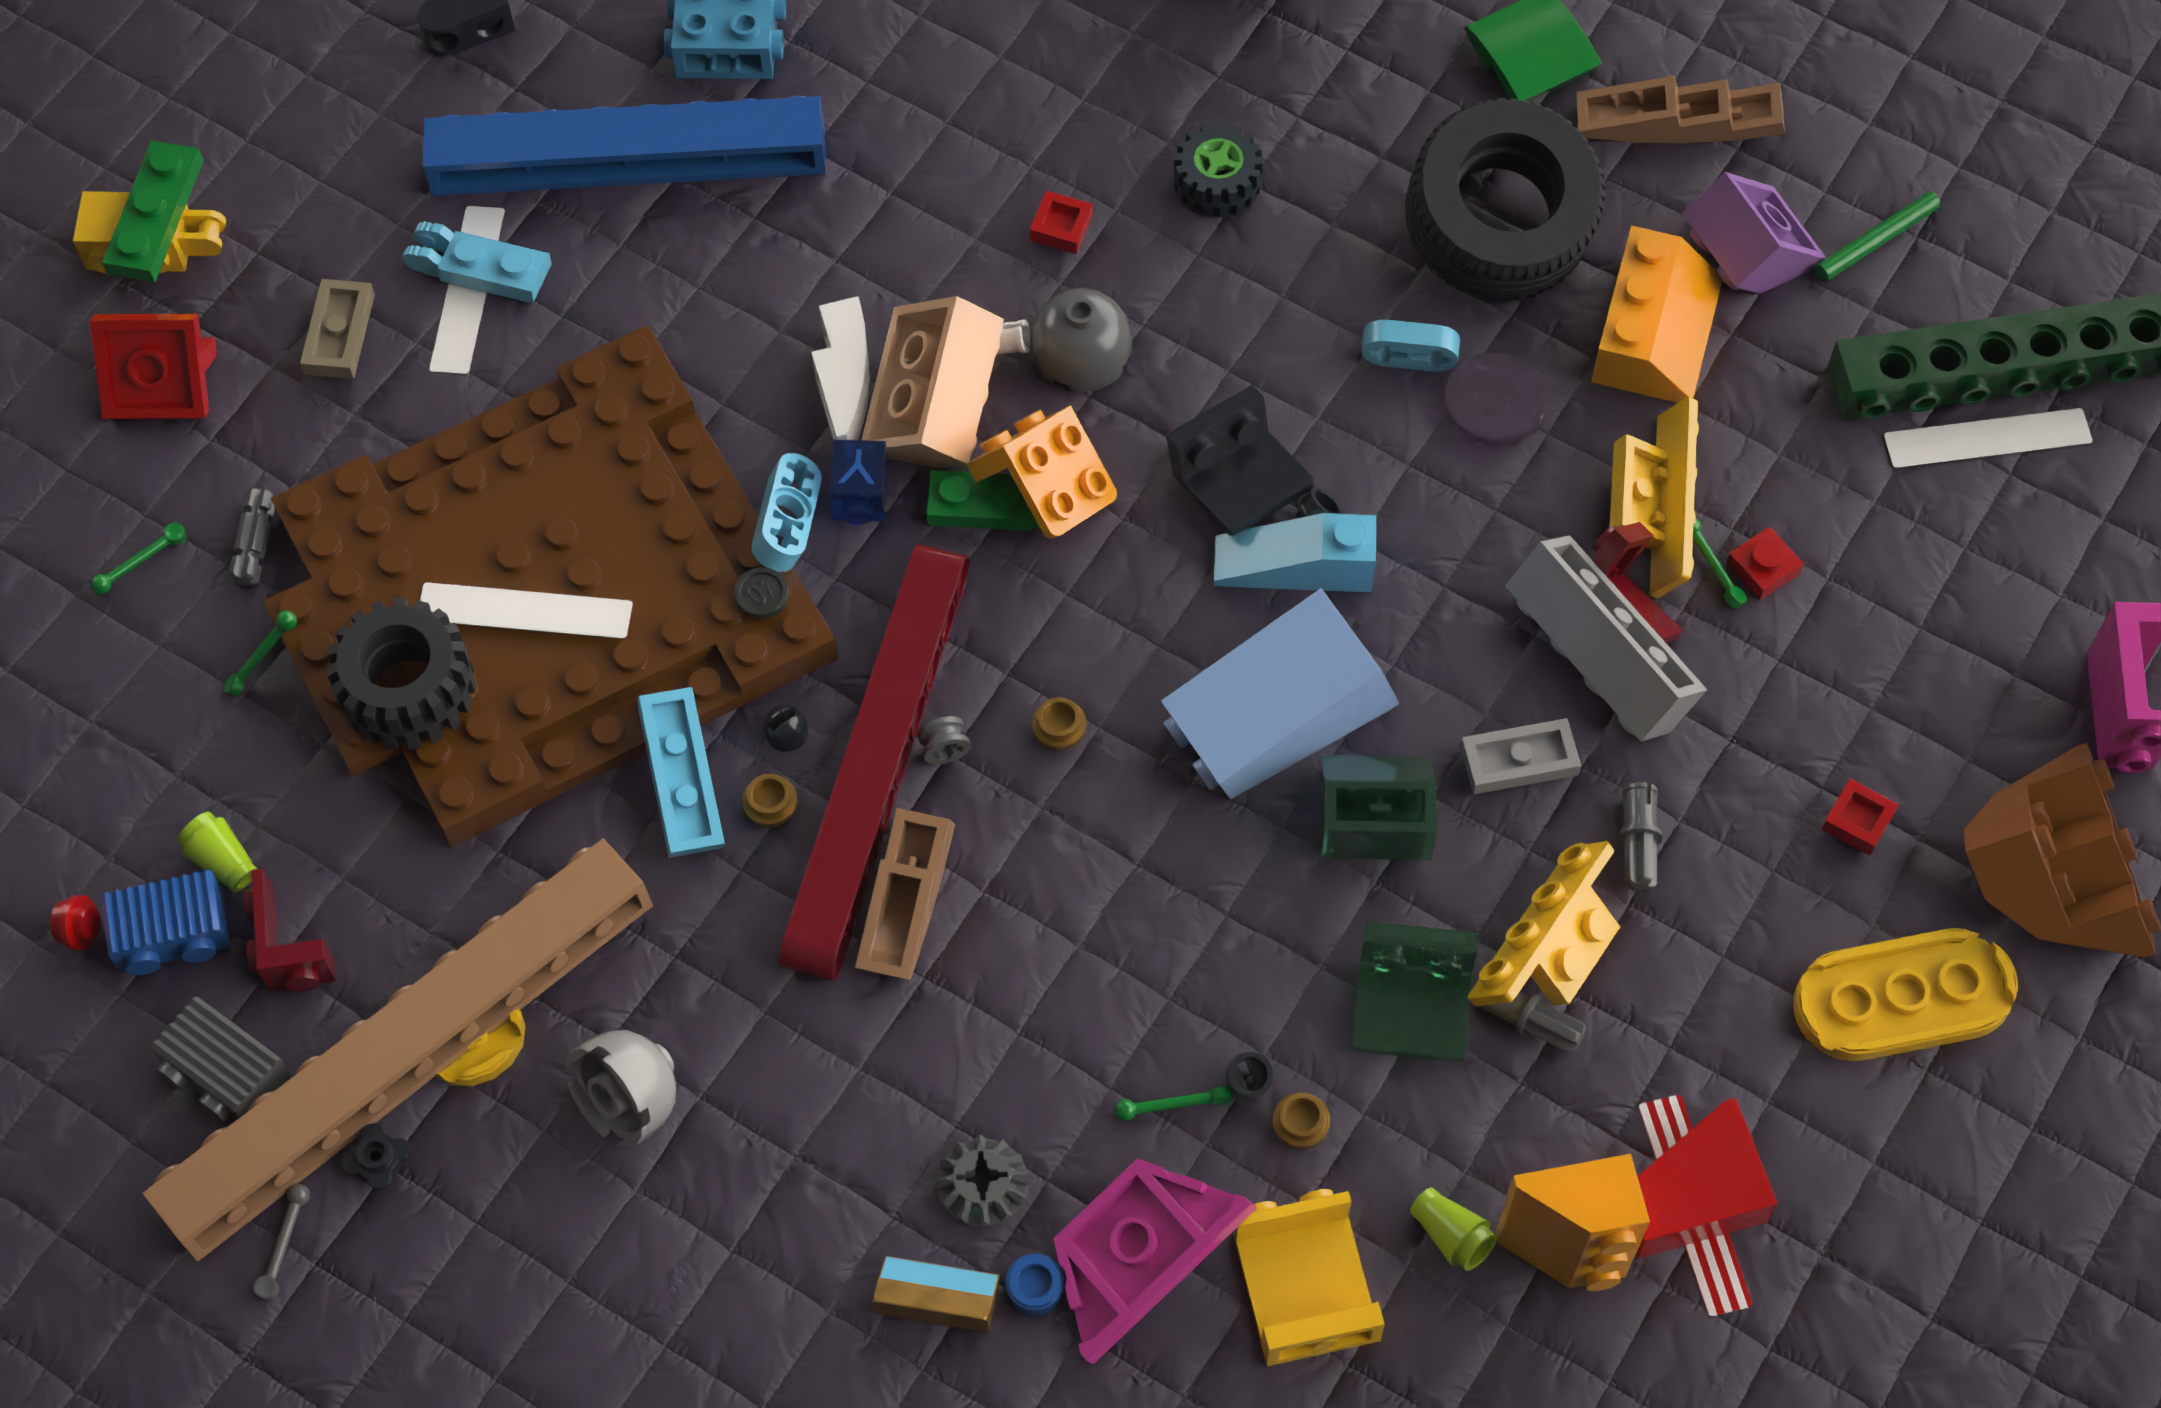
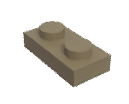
M321 279L300 361L304 375L346 379L355 378L375 296L371 283Z

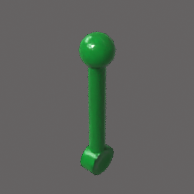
M1695 518L1693 540L1724 588L1725 601L1732 608L1739 609L1747 601V596L1742 589L1734 586L1700 532L1702 528L1701 522Z
M179 523L167 525L164 529L163 537L106 575H95L90 582L92 591L101 595L107 593L111 589V583L169 544L172 546L183 544L187 538L184 527Z
M286 610L277 615L276 626L239 672L231 674L224 686L226 693L236 697L242 692L245 680L282 634L296 627L297 618L294 613Z
M1220 1086L1209 1090V1092L1133 1103L1129 1099H1122L1116 1103L1114 1113L1119 1120L1129 1121L1134 1118L1135 1114L1208 1103L1224 1105L1230 1103L1233 1097L1232 1091L1228 1086Z

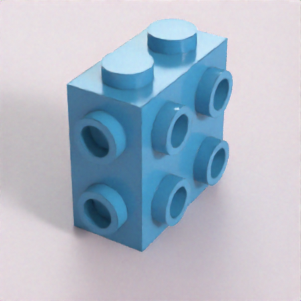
M667 0L668 18L673 20V29H665L664 54L665 58H673L676 78L773 79L774 60L783 59V31L777 30V21L786 20V0Z

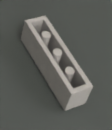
M1570 535L1540 541L1506 583L1505 587L1517 599V605L1520 610L1538 623L1550 637L1553 648L1572 662L1584 676L1587 687L1607 702L1618 715L1622 727L1630 734L1636 736L1641 742L1670 733L1707 691L1704 685Z

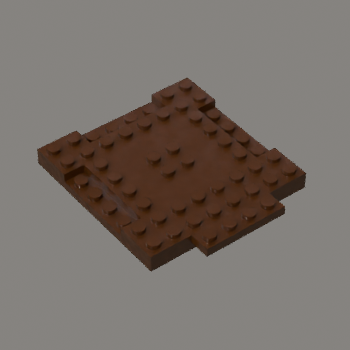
M649 325L557 366L558 379L372 464L367 454L270 498L310 579L263 600L275 626L276 617L280 612L287 610L295 614L297 618L296 627L291 631L284 632L281 638L352 777L402 754L451 848L647 753L637 705L638 696L692 687L700 726L839 659L836 639L794 568L787 572H779L787 582L789 599L786 607L778 615L763 620L753 619L743 614L738 608L734 594L738 579L749 570L764 567L754 557L751 549L758 515L697 415L692 397ZM427 582L630 600L633 603L628 632L625 638L455 623L461 633L474 669L475 693L469 694L472 705L468 713L458 712L461 723L454 730L445 727L441 730L443 738L435 743H432L430 737L420 740L421 748L409 750L407 743L402 742L399 744L398 750L385 748L382 739L375 745L366 741L361 731L356 733L349 726L327 676L326 666L331 664L327 656L330 645L339 644L335 634L341 626L350 628L353 625L350 618L359 610L366 615L373 611L371 604L383 601L385 607L393 606L394 599L406 598L408 605L414 606L417 600H420L423 585ZM414 660L399 662L386 669L380 675L375 685L384 688L406 686L417 680L424 673L428 664Z

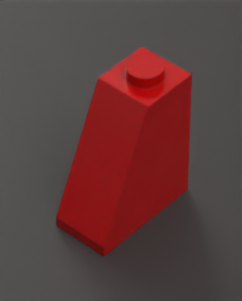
M1736 1097L1721 1103L1637 1176L1650 1223L1636 1252V1257L1640 1259L1769 1221L1778 1202Z

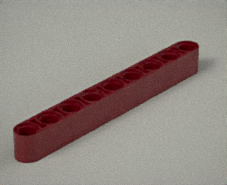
M916 544L913 549L783 938L779 958V966L783 969L835 981L839 976L965 589L970 565L968 555Z

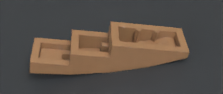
M1675 76L1577 92L1578 129L1582 132V136L1589 139L1631 143L1682 144L1736 141L1785 134L1780 83L1730 91L1727 79L1677 87Z

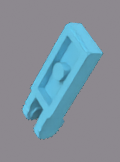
M425 221L423 223L420 222L414 231L415 240L419 244L424 245V247L421 248L418 245L408 246L402 255L404 264L418 273L422 272L426 275L439 277L442 282L528 303L535 301L552 265L550 253L459 231L453 233L442 224H432ZM431 248H434L437 251L445 252L444 256L442 257Z

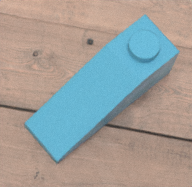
M1322 513L1245 529L1234 536H1229L1227 533L1216 535L1214 586L1319 590L1322 588L1323 591L1372 593L1376 564V515Z

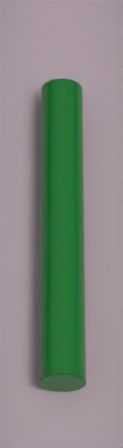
M1928 191L1817 264L1814 268L1817 277L1822 282H1828L1939 209L1941 203L1938 196L1934 192Z

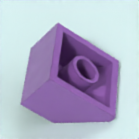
M1724 172L1682 213L1693 228L1690 231V235L1694 242L1701 249L1713 255L1720 265L1717 268L1718 275L1734 290L1743 289L1761 294L1814 270L1817 264L1826 259L1825 255L1776 189L1767 184Z

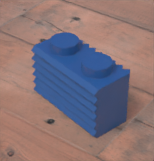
M204 870L201 873L193 872L190 876L181 875L179 878L171 877L169 880L160 879L157 883L138 884L134 888L116 889L112 893L104 892L101 895L108 956L119 972L126 971L132 975H146L157 971L160 968V963L183 959L190 963L204 962L212 959L216 955V951L231 948L226 919L227 914L223 899L224 894L211 870Z

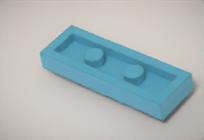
M689 687L638 696L637 705L668 857L722 849L725 842L693 688Z

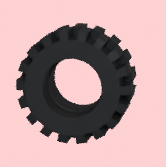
M406 598L394 599L393 606L388 607L384 606L383 601L371 604L373 611L366 615L359 610L350 617L353 622L350 628L341 626L335 636L339 644L330 645L327 654L331 663L326 666L327 676L349 726L356 733L361 731L366 741L375 745L382 739L385 748L398 750L399 744L402 742H406L410 750L421 748L420 740L430 737L432 743H435L442 739L441 730L445 727L454 730L461 723L458 712L468 713L472 705L469 694L475 693L476 686L473 676L474 669L455 622L450 623L448 615L439 608L432 612L427 602L417 600L414 606H409ZM414 660L428 664L424 673L417 680L406 686L384 688L375 685L380 675L386 669L399 662Z

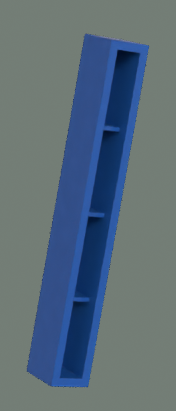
M791 96L789 98L760 100L745 98L739 101H694L688 104H644L641 106L615 108L599 106L579 110L559 111L547 109L541 112H497L488 115H446L444 117L424 118L423 169L431 196L826 174L825 129L821 96Z

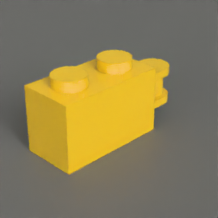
M82 191L73 243L86 270L106 273L102 261L130 192ZM186 204L159 274L166 271L185 272L188 256H216L220 254L223 243L219 238V233L225 230V216L213 210H189Z

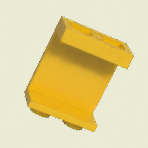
M1320 1189L1304 1194L1299 1198V1202L1277 1206L1275 1202L1266 1201L1254 1204L1257 1209L1233 1231V1236L1266 1366L1380 1342L1385 1323L1379 1302L1372 1303L1349 1220L1351 1207L1349 1191L1333 1194V1191L1330 1189Z

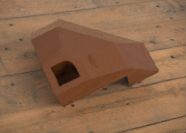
M2087 743L2072 748L1994 794L1964 828L1965 851L1985 900L2037 939L2140 957L2156 954L2152 933L2161 931L2160 922L2151 899L2143 901L2141 899L2130 865V861L2138 859L2127 827L2118 829L2107 795V791L2113 790L2115 787L2104 758L2094 761Z

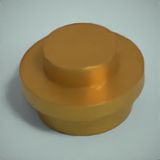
M1062 697L1052 698L1036 710L1032 720L1033 733L1038 742L1044 747L1052 750H1067L1076 746L1083 739L1086 732V717L1083 710L1073 701Z
M763 774L756 777L746 787L742 802L745 814L753 823L762 827H776L786 823L794 815L798 799L794 786L787 779L776 774Z
M1301 1092L1290 1094L1284 1097L1274 1110L1273 1128L1275 1134L1285 1145L1291 1148L1309 1149L1315 1147L1325 1139L1329 1131V1111L1326 1105L1312 1094Z

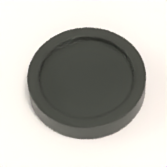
M761 567L749 570L738 579L735 585L736 604L740 611L750 618L759 620L772 618L782 612L788 603L789 591L787 582L779 572L773 569Z

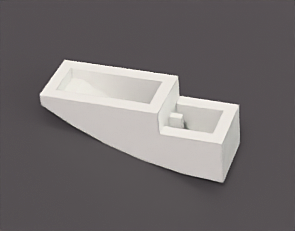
M859 296L819 306L822 332L827 348L811 352L816 384L840 463L848 462L852 458L861 435L868 405L870 382L868 348Z

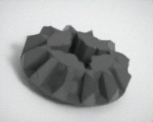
M979 1134L975 1139L964 1143L957 1141L953 1150L945 1158H941L936 1180L937 1192L942 1205L955 1219L972 1226H992L1009 1219L1021 1207L1028 1191V1173L1021 1153H1017L1009 1147L1004 1139L998 1141L986 1139ZM979 1161H984V1166L987 1167L990 1176L999 1177L997 1181L989 1182L985 1201L980 1200V1192H977L976 1184L966 1182V1178L975 1176L976 1167H979Z

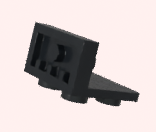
M1253 385L1166 434L1173 476L1229 536L1240 533L1315 487L1314 477L1268 431L1264 396Z

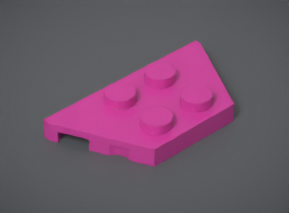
M1137 1158L1053 1238L1059 1265L1065 1270L1067 1278L1065 1290L1070 1310L1075 1312L1082 1341L1078 1345L1083 1358L1094 1365L1257 1209L1256 1206L1246 1197L1238 1194L1233 1195L1208 1186L1202 1181L1183 1174H1175L1165 1170L1163 1167Z

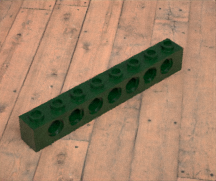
M2161 293L1836 340L1827 371L1842 419L1857 417L1875 419L1891 412L1904 410L1924 412L1945 404L1961 402L1965 405H1972L1993 397L2007 395L2025 397L2041 390L2055 388L2074 390L2089 383L2109 380L2114 383H2122L2137 376L2161 374ZM1886 375L1892 376L1896 379L1889 378Z

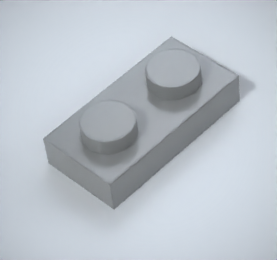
M1568 718L1462 737L1460 744L1473 795L1578 776L1581 769L1580 759Z

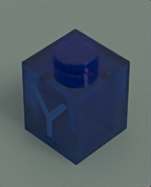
M834 440L829 489L833 520H844L855 525L866 524L870 521L885 522L889 477L886 441Z

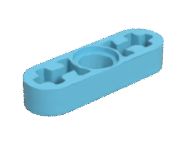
M796 453L783 455L771 472L752 540L751 549L757 561L764 567L777 572L791 570L806 548L822 481L819 468L814 462L803 455ZM793 479L796 480V487L798 489L790 486ZM777 505L789 509L796 515L797 519L784 514ZM776 535L784 538L781 546L777 544L778 539Z

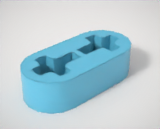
M1376 320L1370 322L1364 328L1361 352L1366 361L1379 366L1424 371H1446L1452 369L1458 363L1460 336L1455 330L1442 325L1396 320Z

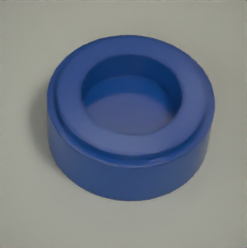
M1027 1254L1018 1258L1010 1266L1006 1275V1292L1010 1303L1019 1312L1029 1316H1041L1054 1310L1061 1302L1064 1294V1276L1060 1266L1052 1258L1043 1254Z

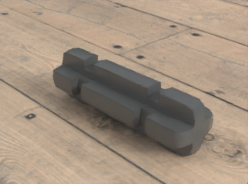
M251 488L245 495L243 508L247 511L242 513L233 549L237 555L231 558L228 571L232 582L236 585L255 586L259 582L262 566L258 565V563L264 560L272 524L268 522V519L273 517L275 510L270 499L273 497V492L270 490Z

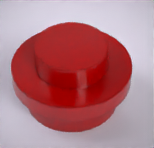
M73 895L67 900L59 901L53 908L50 917V931L54 941L72 951H83L89 948L101 929V916L94 902L85 895Z

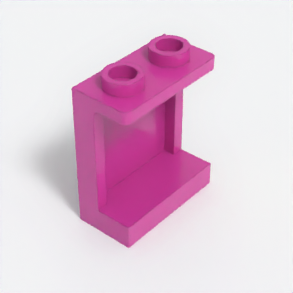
M2114 602L2087 651L2098 759L2104 758L2108 768H2118L2123 773H2140L2153 769L2161 758V710H2153L2149 707L2145 679V668L2161 642V603Z

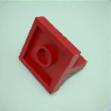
M95 314L89 320L102 419L205 418L210 410L205 372L217 357L215 337H201L198 314Z

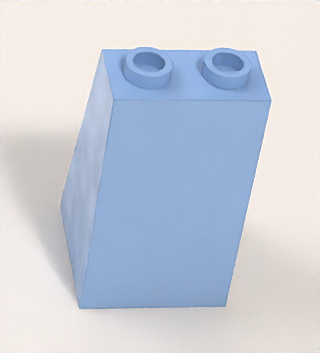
M1322 588L1161 700L1172 716L1163 722L1181 749L1191 743L1200 756V759L1192 764L1210 790L1220 785L1230 799L1400 704L1378 664Z

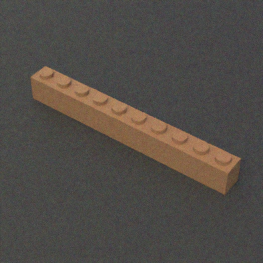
M604 838L592 847L579 850L570 858L565 868L548 881H542L532 886L525 893L521 902L504 915L495 916L488 920L480 928L478 935L460 949L447 952L437 960L433 969L413 985H407L397 990L390 997L386 1006L369 1019L359 1021L349 1027L338 1043L321 1056H314L306 1060L290 1080L274 1092H267L258 1097L251 1104L248 1112L229 1127L216 1130L204 1140L201 1148L180 1164L172 1165L163 1170L156 1177L153 1185L142 1194L197 1262L287 1193L291 1186L300 1183L360 1136V1130L364 1126L378 1122L433 1079L437 1072H442L468 1051L467 1047L486 1032L489 1035L510 1018V1013L514 1010H521L653 907L644 882Z

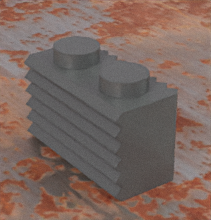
M199 997L192 998L190 1005L184 1007L182 1013L176 1016L173 1023L168 1024L166 1031L161 1032L159 1038L153 1041L151 1045L152 1051L161 1062L156 1071L179 1091L182 1092L189 1085L199 1094L203 1095L198 1100V1103L222 1123H225L230 1116L234 1120H238L248 1112L249 1107L258 1097L267 1092H274L291 1076L281 1058Z

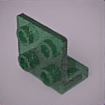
M1365 921L1360 949L1352 1040L1353 1050L1366 1053L1463 1062L1467 1046L1470 1004L1468 994L1471 990V976L1477 955L1478 933Z

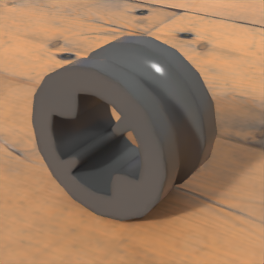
M954 716L941 717L926 723L919 729L917 737L919 743L925 746L923 756L926 762L935 765L953 762L968 753L971 743L969 738L963 735L965 725L961 718Z

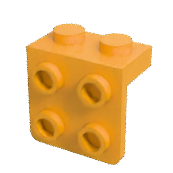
M1071 405L1047 417L1044 416L1040 409L1014 423L1018 433L1010 436L1008 430H1005L980 444L984 453L966 464L976 482L1008 468L1040 529L1049 539L1064 534L1112 503L1117 497L1116 488Z

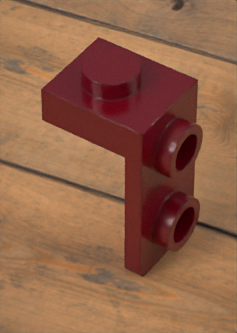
M1641 522L1621 527L1612 526L1595 542L1593 549L1596 553L1591 560L1665 643L1676 640L1683 632L1681 627L1625 575L1654 535Z
M263 868L251 870L252 889L244 890L246 916L249 922H254L255 939L247 940L246 946L251 972H258L269 991L286 988L297 992L310 991L319 987L320 983L336 981L335 960L324 939L278 946L274 887Z

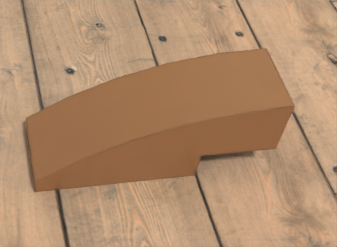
M896 808L885 859L880 860L855 968L911 981L929 926L951 845L955 824L950 819Z

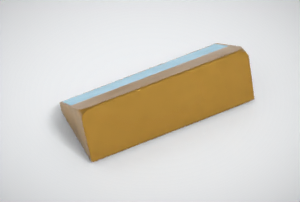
M885 1256L872 1301L874 1314L989 1333L1000 1275Z

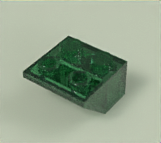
M1321 755V858L1432 860L1437 836L1436 780L1430 757Z

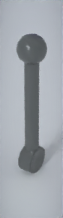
M295 1184L287 1192L290 1204L265 1275L259 1277L254 1283V1292L261 1300L270 1301L279 1293V1284L276 1281V1277L300 1207L310 1199V1191L303 1184Z

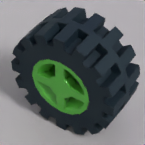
M1217 122L1216 128L1210 129L1207 123L1200 125L1199 133H1196L1193 129L1186 133V141L1180 140L1174 158L1175 190H1178L1180 201L1183 203L1188 200V209L1196 212L1199 208L1203 209V216L1211 217L1213 212H1219L1220 218L1228 217L1230 210H1233L1237 215L1244 211V204L1251 206L1255 202L1256 194L1260 193L1262 184L1263 157L1259 143L1254 144V137L1249 132L1241 135V127L1233 125L1231 130L1225 129V123ZM1220 171H1225V174L1216 175Z

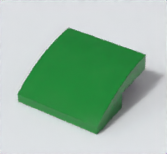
M1521 0L1464 28L1485 71L1494 69L1509 99L1531 101L1596 70L1602 64L1586 34L1561 0Z

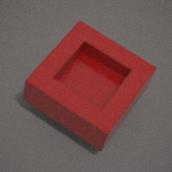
M1046 190L1029 229L1030 241L1077 255L1094 216L1093 204Z
M1768 527L1731 551L1726 562L1759 600H1762L1800 575L1804 566L1799 557L1771 527Z
M1850 778L1827 816L1821 830L1871 856L1899 804Z

